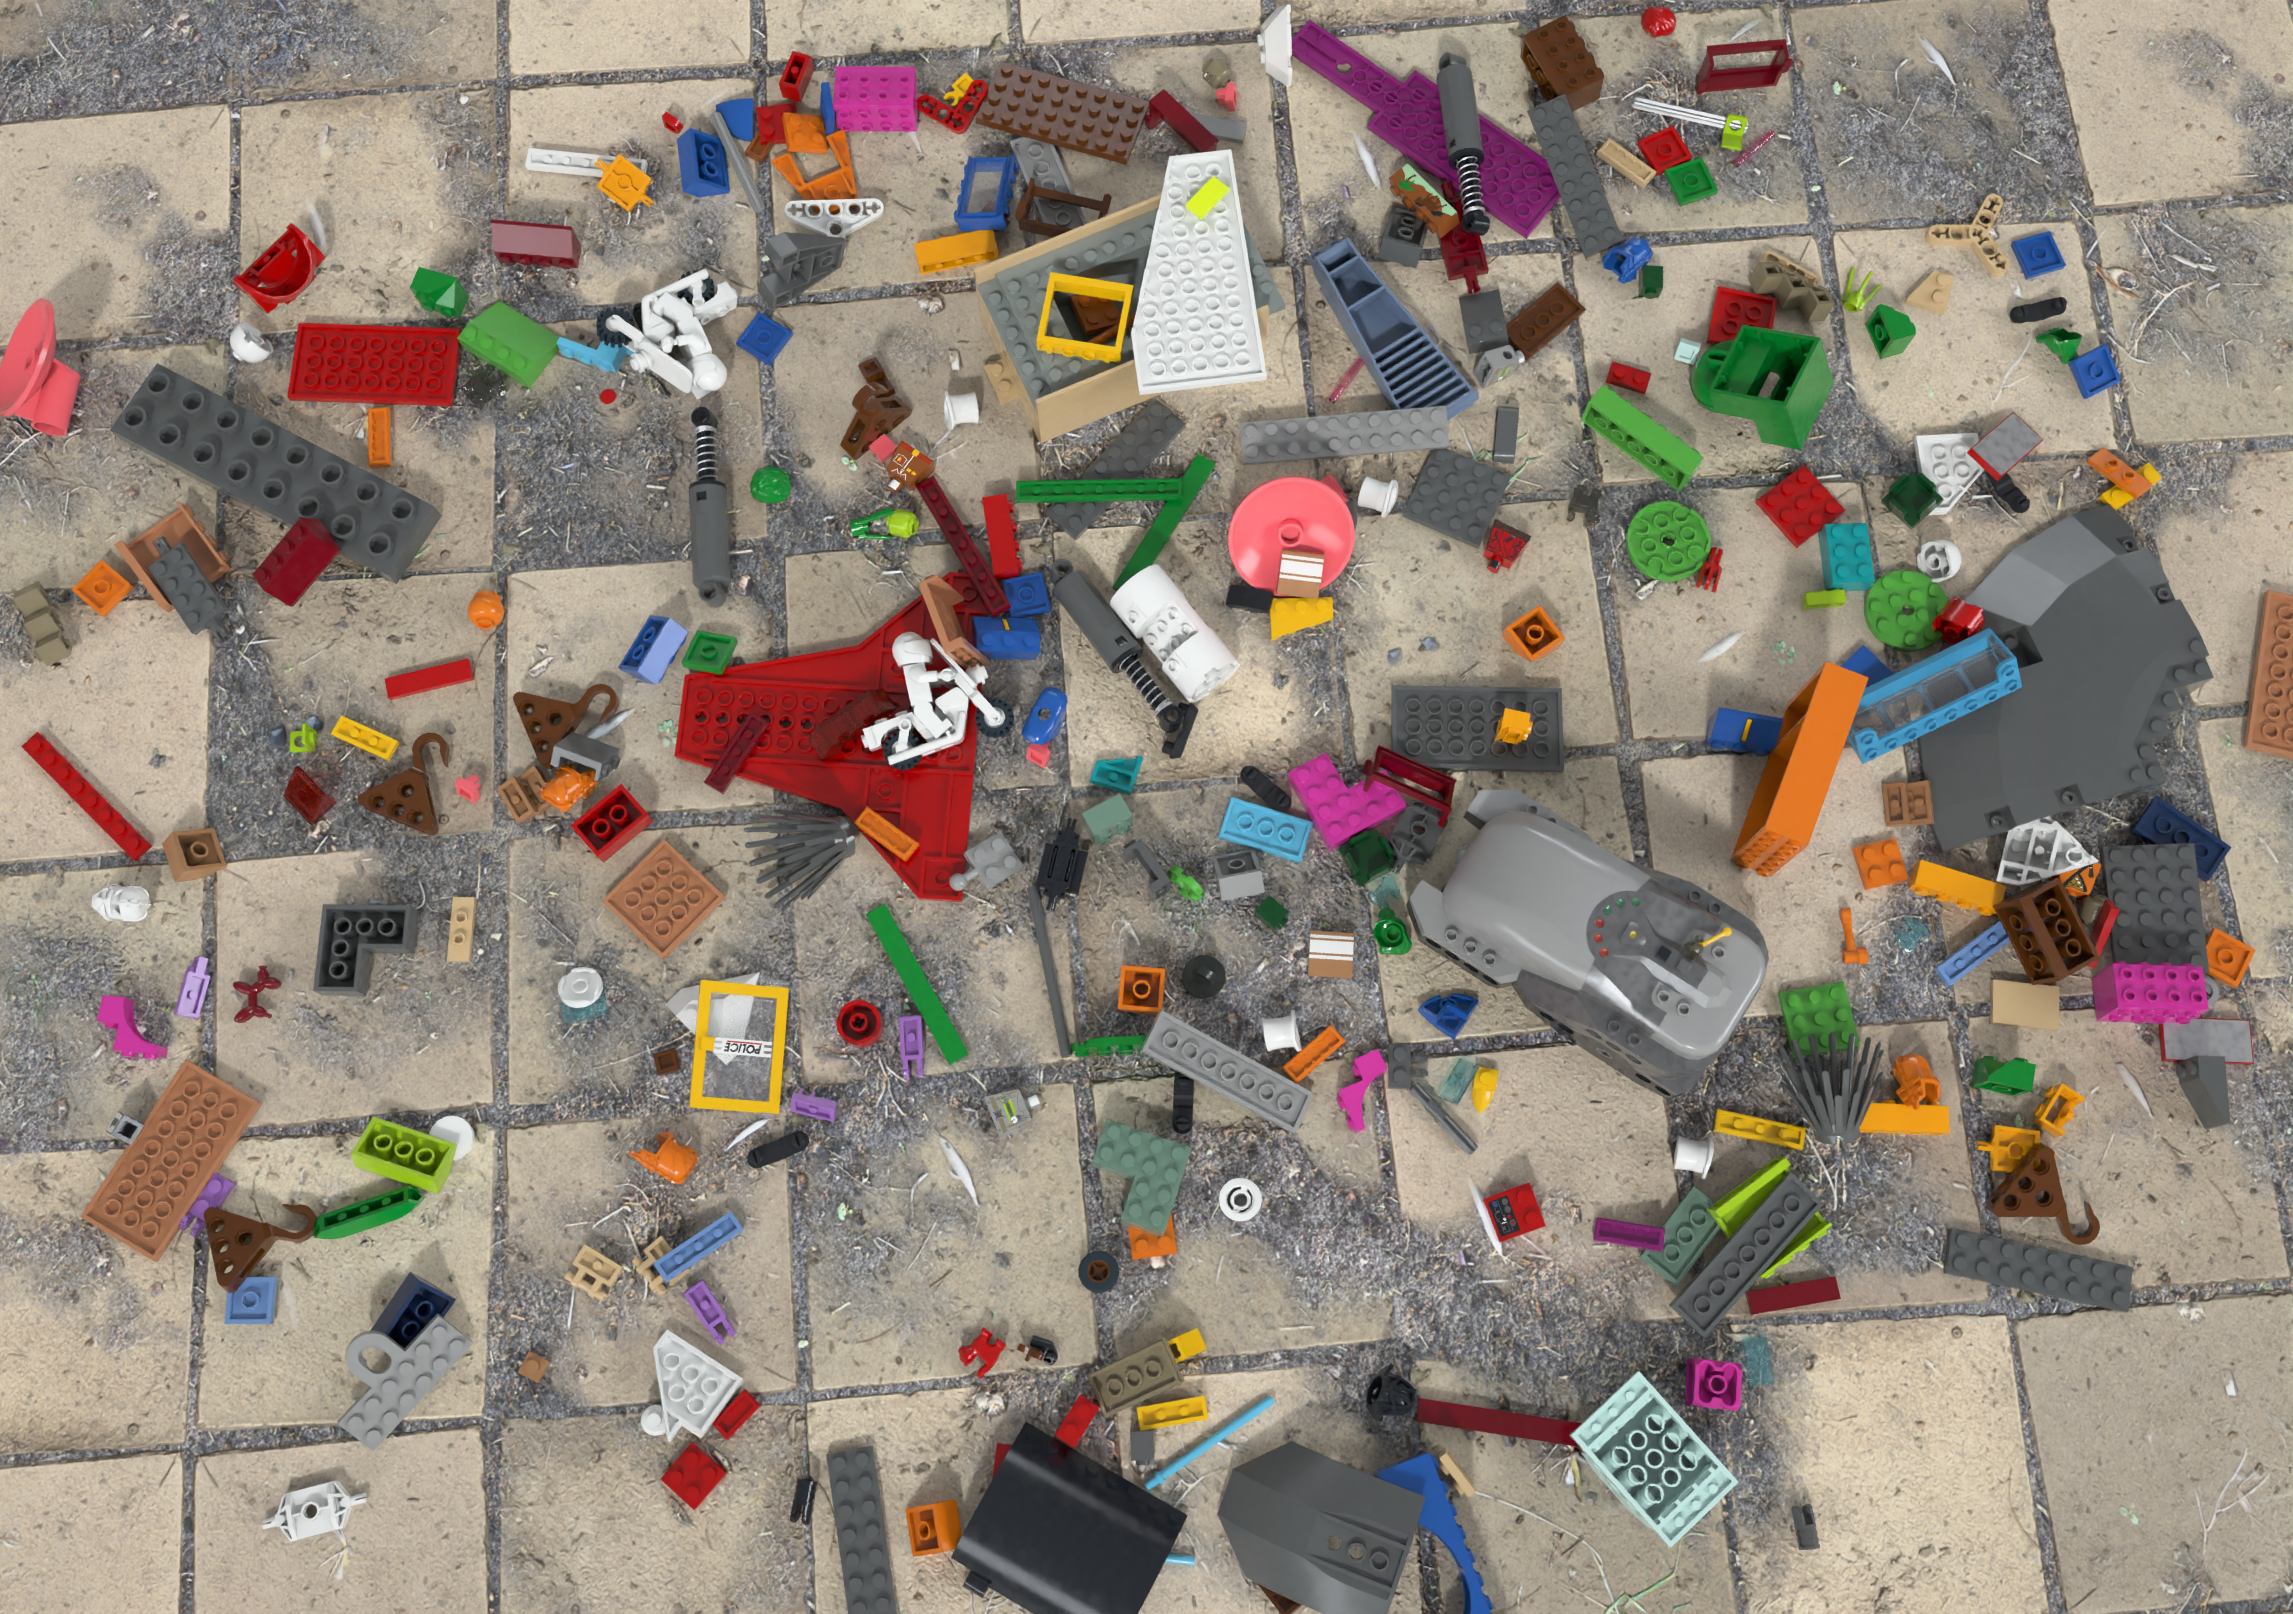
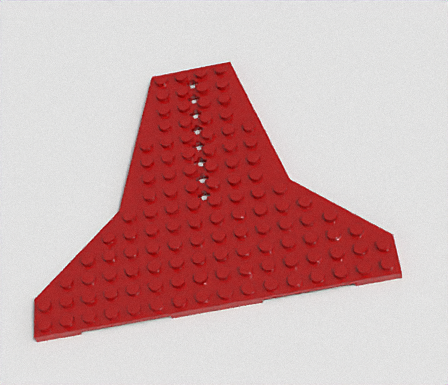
M949 572L942 579L964 598V601L953 605L965 639L973 646L972 617H988L989 610L967 573ZM922 594L858 646L725 668L722 675L705 671L685 675L675 748V757L677 759L713 769L742 726L738 722L739 719H743V716L748 717L750 712L763 719L768 717V720L771 721L769 727L735 777L842 810L853 824L865 808L869 807L919 843L918 848L905 862L856 826L919 900L962 903L963 890H953L949 880L954 874H964L966 867L964 853L967 851L978 735V727L975 722L977 707L969 699L966 732L963 742L923 756L917 766L915 765L912 769H907L906 771L891 767L883 755V748L871 751L869 747L865 748L861 738L864 735L863 729L875 725V721L887 718V720L896 718L895 714L905 710L908 713L912 712L914 714L903 667L897 665L893 657L892 646L899 635L906 632H914L929 641L934 638L942 647ZM930 643L933 659L930 665H926L927 671L937 670V672H942L943 669L949 668V664ZM958 664V666L965 672L966 669H964L961 665ZM982 682L976 686L980 693L982 691ZM945 685L931 688L934 704L938 697L953 688H947ZM701 713H704L707 719L700 723L696 718L701 716ZM725 714L726 718H728V721H726L724 724H721L720 721H717V719L721 718L722 715ZM788 718L792 724L788 728H784L781 722H785V719ZM807 720H810L813 726L805 729L802 723L804 724ZM828 721H831L832 725H834V728L830 731H826V728H823V725H827ZM849 723H852L855 727L851 732L844 729ZM914 727L912 733L920 740L921 744L927 743ZM897 729V730L891 732L890 734H892V733L894 734V733H896V731H900V729ZM889 735L885 737L883 745H885V740L890 737Z

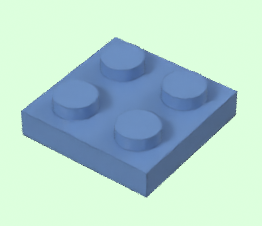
M247 1277L236 1292H227L224 1324H274L278 1277Z

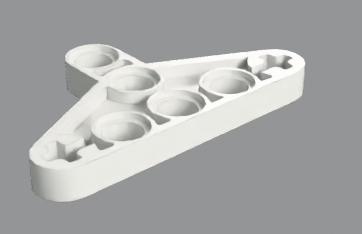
M874 198L790 201L785 206V215L790 221L823 236L844 239L845 236L879 219L884 212L883 203ZM854 204L858 205L860 212L858 214H851L849 207ZM863 204H866V209H870L866 210L867 215H863ZM874 204L877 208H880L877 210V213H873L871 210ZM837 205L840 208L839 214H830V206ZM802 206H805V213L807 217H802ZM817 206L820 212L818 215L813 216L808 212L809 208ZM792 207H796V210L802 212H796V215L793 216L788 211H791ZM831 226H840V234L833 235L830 232ZM845 244V249H844L843 257H844L845 254H846V244Z

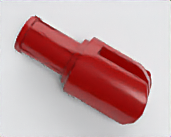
M1717 547L1710 548L1707 562L1701 566L1696 582V587L1699 588L1705 575L1703 589L1708 590L1712 577H1715L1711 589L1713 593L1717 590L1722 572L1719 564L1723 550L1719 548L1718 553H1716Z

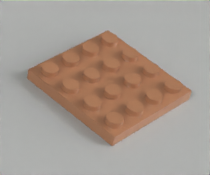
M663 839L602 902L661 959L665 960L726 897Z

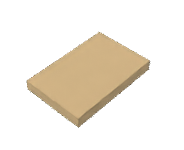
M1991 980L1990 1024L2058 1031L2060 987Z

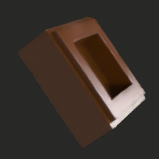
M675 1048L653 1054L658 1076L681 1070Z

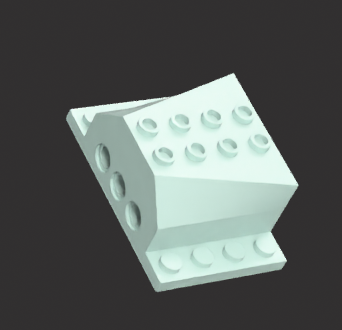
M1639 1371L1632 1375L1570 1434L1573 1440L1583 1450L1582 1455L1603 1483L1646 1527L1652 1528L1670 1548L1738 1483L1735 1477Z

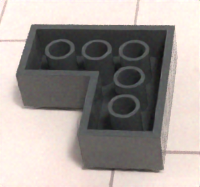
M323 904L313 991L322 996H367L371 953L415 954L419 911L411 905Z

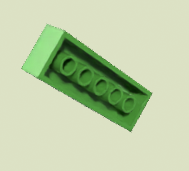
M1604 385L1588 402L1582 415V422L1679 492L1694 476L1704 459L1699 451L1691 449L1684 444L1681 438L1673 436L1663 425L1655 423L1646 413L1640 412L1631 402L1622 399L1613 389L1607 388Z

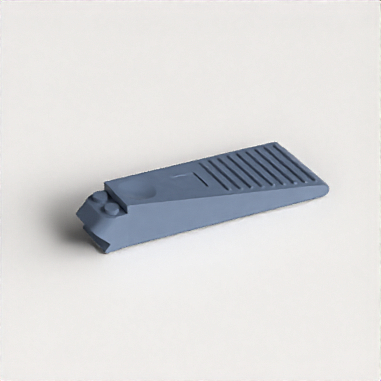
M1349 237L1343 240H1334L1310 255L1309 260L1314 275L1321 285L1320 290L1391 410L1446 406L1448 421L1475 404V401L1479 399L1475 390L1360 255Z

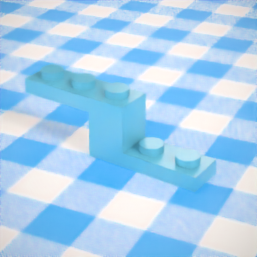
M559 337L556 343L561 354L565 357H575L584 364H594L606 372L610 370L617 373L626 353L630 356L634 353L624 345L621 348H618V344H615V348H612L611 343L606 346L604 341L600 343L597 350L563 337Z

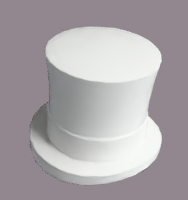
M948 390L945 391L944 420L948 430H953L954 425L960 423H978L979 410L975 392L949 395Z
M1367 476L1359 493L1358 506L1382 512L1381 517L1385 518L1392 510L1398 496L1397 481L1391 480L1390 483H1386Z
M1291 1010V1016L1263 1019V1034L1268 1052L1286 1047H1295L1297 1052L1302 1051L1295 1010Z
M1679 1136L1674 1154V1169L1701 1173L1702 1179H1705L1714 1153L1713 1138L1708 1136L1706 1141H1696Z
M1232 1179L1220 1191V1208L1232 1220H1249L1258 1213L1261 1207L1262 1196L1256 1184L1248 1179Z

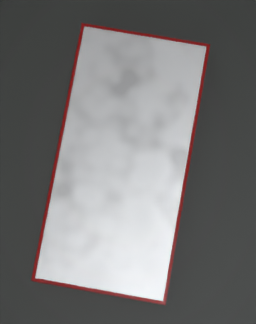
M2012 412L1970 448L1967 454L1998 481L2035 449L2043 439Z
M2194 1018L2189 1024H2159L2161 1061L2179 1062L2201 1055L2225 1056V1064H2254L2250 1020Z

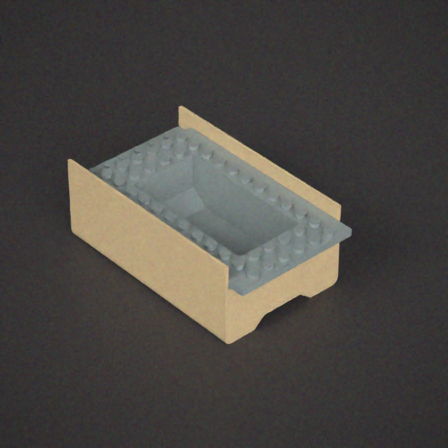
M1161 194L973 269L980 316L1000 357V360L983 366L984 373L1000 406L1019 398L1040 443L1165 393L1139 395L1131 340L1133 327L1126 332L1121 363H1106L1103 360L1096 359L1086 360L1078 356L1066 357L1059 353L1047 354L1046 351L1037 350L1036 341L1050 272L1134 285L1130 316L1136 313ZM1243 222L1264 352L1268 316L1285 309L1286 304ZM1054 291L1045 336L1088 342L1104 331L1085 335L1070 304L1071 297L1079 294ZM1114 300L1120 314H1122L1124 302ZM1117 336L1103 345L1115 347Z

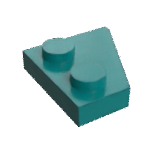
M1137 756L1136 759L1129 760L1118 758L1112 761H1097L1090 778V783L1131 795L1143 762V757Z

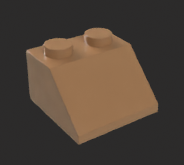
M214 828L172 832L162 843L175 882L197 880L227 867Z

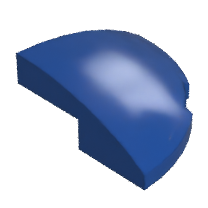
M753 98L730 100L716 105V112L721 113L731 136L739 140L751 142L755 131Z
M1452 993L1451 997L1440 999L1441 996L1438 995L1424 1002L1418 1008V1012L1434 1027L1455 1040L1474 1012L1479 1000L1467 995Z

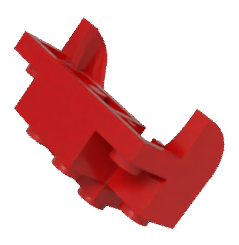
M292 223L286 227L288 230L240 276L236 275L232 279L234 281L233 285L246 294L266 313L274 310L279 303L288 305L291 301H294L316 278L314 275L315 270L326 258L315 244ZM294 250H296V258L291 254Z

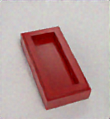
M744 1389L715 1419L712 1425L726 1440H729L762 1405Z

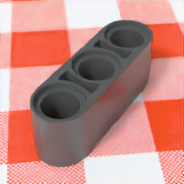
M1497 407L1492 462L1514 463L1519 408Z

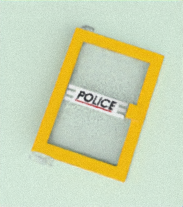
M700 980L689 1108L760 1113V1118L773 1119L774 1114H779L789 994L788 981L767 980L766 986Z

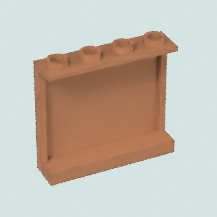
M179 501L175 502L179 507L178 510L130 543L126 544L120 540L114 544L156 603L167 613L175 608L148 569L149 566L162 557L153 545L154 540L157 541V538L163 536L171 548H174L180 542L184 543L211 583L231 570L227 563L229 558L222 550L218 551L216 549L217 542L211 535L207 536L204 533L207 529L201 521H195L193 518L196 515L188 505L183 506Z
M930 575L923 582L918 583L944 653L964 669H967L969 666L971 668L975 667L977 663H979L980 667L989 665L987 657L965 639L953 605L964 601V598L939 575Z

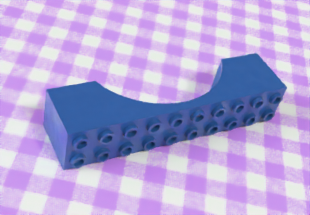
M1422 1452L1374 1470L1373 1474L1375 1477L1426 1496L1418 1524L1436 1535L1453 1556L1463 1582V1614H1491L1490 1610L1493 1609L1491 1600L1481 1589L1484 1586L1483 1579L1479 1571L1476 1572L1473 1568L1472 1563L1475 1562L1473 1553L1470 1548L1465 1547L1463 1540L1466 1539V1535L1462 1525H1458L1454 1516H1457V1511L1453 1502H1450L1446 1497L1445 1493L1449 1491L1445 1480L1438 1476L1437 1470L1440 1467L1435 1455H1430V1452Z

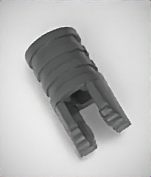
M1811 1504L1803 1505L1802 1509L1799 1506H1793L1791 1510L1799 1550L1820 1548Z

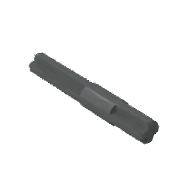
M1416 1083L1410 1088V1093L1468 1155L1478 1148L1477 1144L1420 1083Z

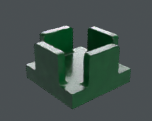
M1912 472L1909 475L1904 473L1889 487V493L1881 500V503L1912 530L1943 502V497L1936 492V485L1923 473L1917 476Z
M1377 829L1372 832L1368 830L1350 839L1347 845L1338 850L1359 888L1391 872V868L1395 863L1392 848L1385 836L1379 835Z

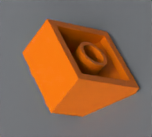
M956 1499L905 1509L913 1557L942 1553L956 1548L963 1535Z

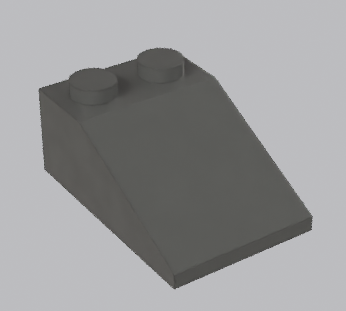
M1393 205L1378 258L1389 262H1396L1405 267L1417 268L1428 229L1426 223L1423 220L1419 221L1413 210Z
M1499 289L1459 298L1469 354L1509 345Z
M2197 1055L2179 1061L2176 1067L2179 1084L2204 1128L2213 1129L2231 1124L2225 1056Z

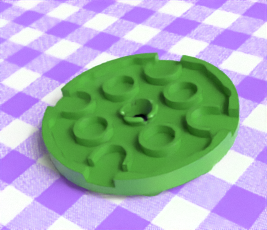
M1661 501L1644 507L1634 516L1627 529L1626 549L1631 561L1643 574L1655 580L1676 582L1689 578L1701 568L1710 552L1711 538L1706 523L1693 509L1689 510L1677 502ZM1663 538H1671L1673 545L1670 547L1662 543Z
M1899 570L1882 576L1874 583L1865 598L1864 617L1871 633L1881 643L1885 642L1898 651L1915 652L1930 647L1940 639L1942 634L1939 631L1935 633L1932 622L1948 602V598L1943 589L1936 582L1931 581L1933 579L1916 571ZM1906 606L1912 609V615L1904 614L1902 607Z

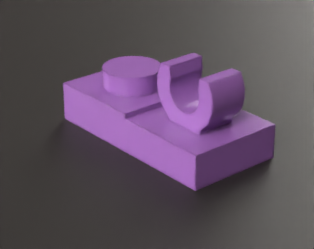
M801 1088L798 1093L794 1092L792 1095L791 1112L834 1122L837 1116V1102L827 1098L815 1097V1091H812L810 1096L804 1095V1088Z

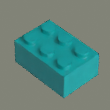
M1867 523L1825 524L1818 533L1825 590L1831 591L1836 588L1844 589L1845 591L1868 590L1875 582Z

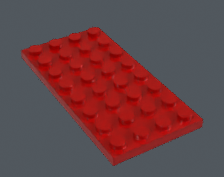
M298 323L287 397L290 401L453 407L461 343L457 337L462 331L457 328Z

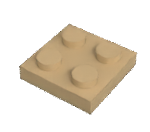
M1445 1447L1438 1453L1440 1468L1446 1475L1451 1474L1453 1476V1485L1461 1495L1465 1493L1468 1497L1472 1496L1476 1492L1475 1485Z

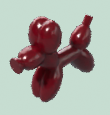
M259 966L260 970L257 974L259 981L252 984V986L241 981L233 983L235 990L248 995V1007L243 1008L235 1015V1022L245 1023L253 1016L261 1018L272 1017V1014L267 1013L266 1009L258 1006L257 994L263 991L264 988L275 990L281 987V982L278 979L269 977V973L266 970L267 966Z

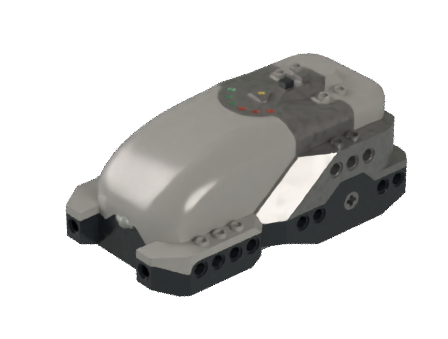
M1519 790L1479 791L1463 818L1480 831L1471 845L1467 844L1458 851L1457 866L1446 884L1439 891L1421 879L1406 904L1418 940L1489 986L1496 989L1513 986L1524 1006L1559 1034L1635 1083L1667 1100L1689 1091L1699 1081L1707 1066L1723 1051L1762 986L1769 956L1766 942L1760 930L1745 915L1694 883L1620 858L1595 844L1586 832ZM1725 927H1729L1732 930L1730 936H1723L1704 946L1699 952L1693 949L1696 943H1702L1719 934Z

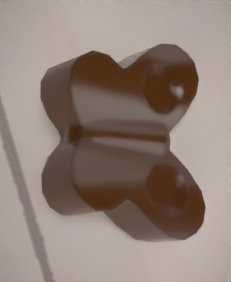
M1021 1343L1017 1347V1350L1027 1354L1025 1358L1027 1362H1029L1031 1356L1038 1360L1043 1358V1353L1033 1351Z

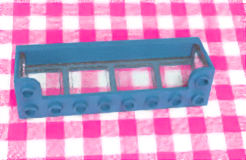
M1990 628L1865 688L1847 739L1862 764L1873 760L2021 688L2022 683L2017 659Z

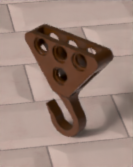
M870 382L863 386L852 401V406L857 412L840 446L853 460L859 459L870 450L869 445L882 434H889L912 413V410L898 396L871 398L868 400L874 394L889 392L882 384L877 382Z
M605 684L591 686L575 704L524 692L514 694L513 701L538 761L546 769L555 767L550 765L554 745L570 733L576 731L596 695L605 693L610 696V703L599 720L600 724L603 725L610 716L615 714L619 706V698L610 686ZM534 708L532 713L525 714L527 709ZM561 717V721L558 724H553L556 718ZM541 726L539 732L533 733L535 727ZM549 744V748L541 752L542 746Z
M425 733L419 736L412 747V768L361 793L357 799L358 803L370 812L430 836L436 835L439 827L428 783L429 777L422 757V749L427 743H439L443 763L446 767H449L448 756L450 749L448 743L436 733ZM409 789H413V793L410 796H406V792ZM384 800V804L377 808L378 802ZM403 808V812L396 816L397 810ZM423 815L422 821L415 823L416 818Z
M2035 1143L1986 1203L1987 1209L1997 1217H2055L2061 1234L2067 1240L2077 1245L2091 1243L2096 1239L2100 1231L2098 1218L2094 1215L2090 1204L2084 1201L2085 1214L2089 1222L2088 1229L2079 1236L2071 1233L2054 1152L2042 1143ZM2040 1159V1165L2033 1169L2034 1161ZM2022 1177H2025V1183L2022 1186H2019V1180ZM2040 1191H2043V1192H2044L2043 1197H2042L2041 1199L2037 1200V1199H2036L2037 1194H2038ZM2011 1194L2010 1202L2004 1204V1198Z
M283 1204L285 1209L308 1217L307 1226L302 1231L293 1233L269 1223H262L215 1207L207 1208L204 1212V1219L218 1284L226 1292L234 1293L270 1250L275 1241L284 1240L300 1243L310 1239L313 1236L318 1219L313 1210L306 1205ZM220 1225H224L221 1231L216 1232ZM252 1237L248 1244L243 1245L247 1238ZM229 1245L226 1251L220 1253L224 1246ZM229 1266H233L230 1272L225 1273V1270Z

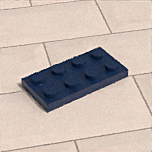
M2158 796L2152 799L2131 830L2151 845L2194 843L2198 878L2204 882L2210 880L2231 849V846Z

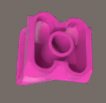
M1698 1358L1688 1359L1685 1404L1687 1406L1738 1411L1741 1404L1742 1382L1740 1363Z

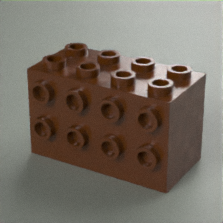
M1566 15L1523 36L1520 58L1547 102L1565 94L1573 112L1600 98L1604 73L1600 67L1596 66L1593 54L1587 51L1583 38L1577 35L1574 23L1569 21Z

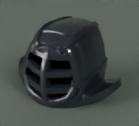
M1392 1363L1381 1369L1373 1378L1366 1394L1367 1408L1372 1418L1377 1421H1382L1383 1416L1404 1415L1414 1406L1416 1389L1408 1381L1401 1378L1400 1375L1390 1373L1395 1366Z

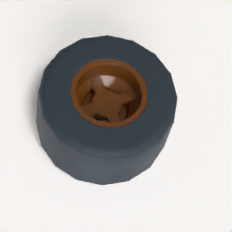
M1093 1251L1087 1254L1081 1260L1078 1268L1080 1281L1087 1290L1094 1293H1104L1111 1290L1119 1277V1266L1115 1258L1104 1251Z

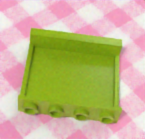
M1776 1156L1707 1209L1727 1239L1788 1171L1790 1172L1788 1167L1791 1164L1786 1157ZM1817 1211L1759 1278L1766 1279L1775 1273L1774 1269L1789 1263L1795 1253L1807 1249L1810 1246V1242L1815 1238L1824 1236L1828 1232L1827 1229L1832 1226V1223L1824 1221Z

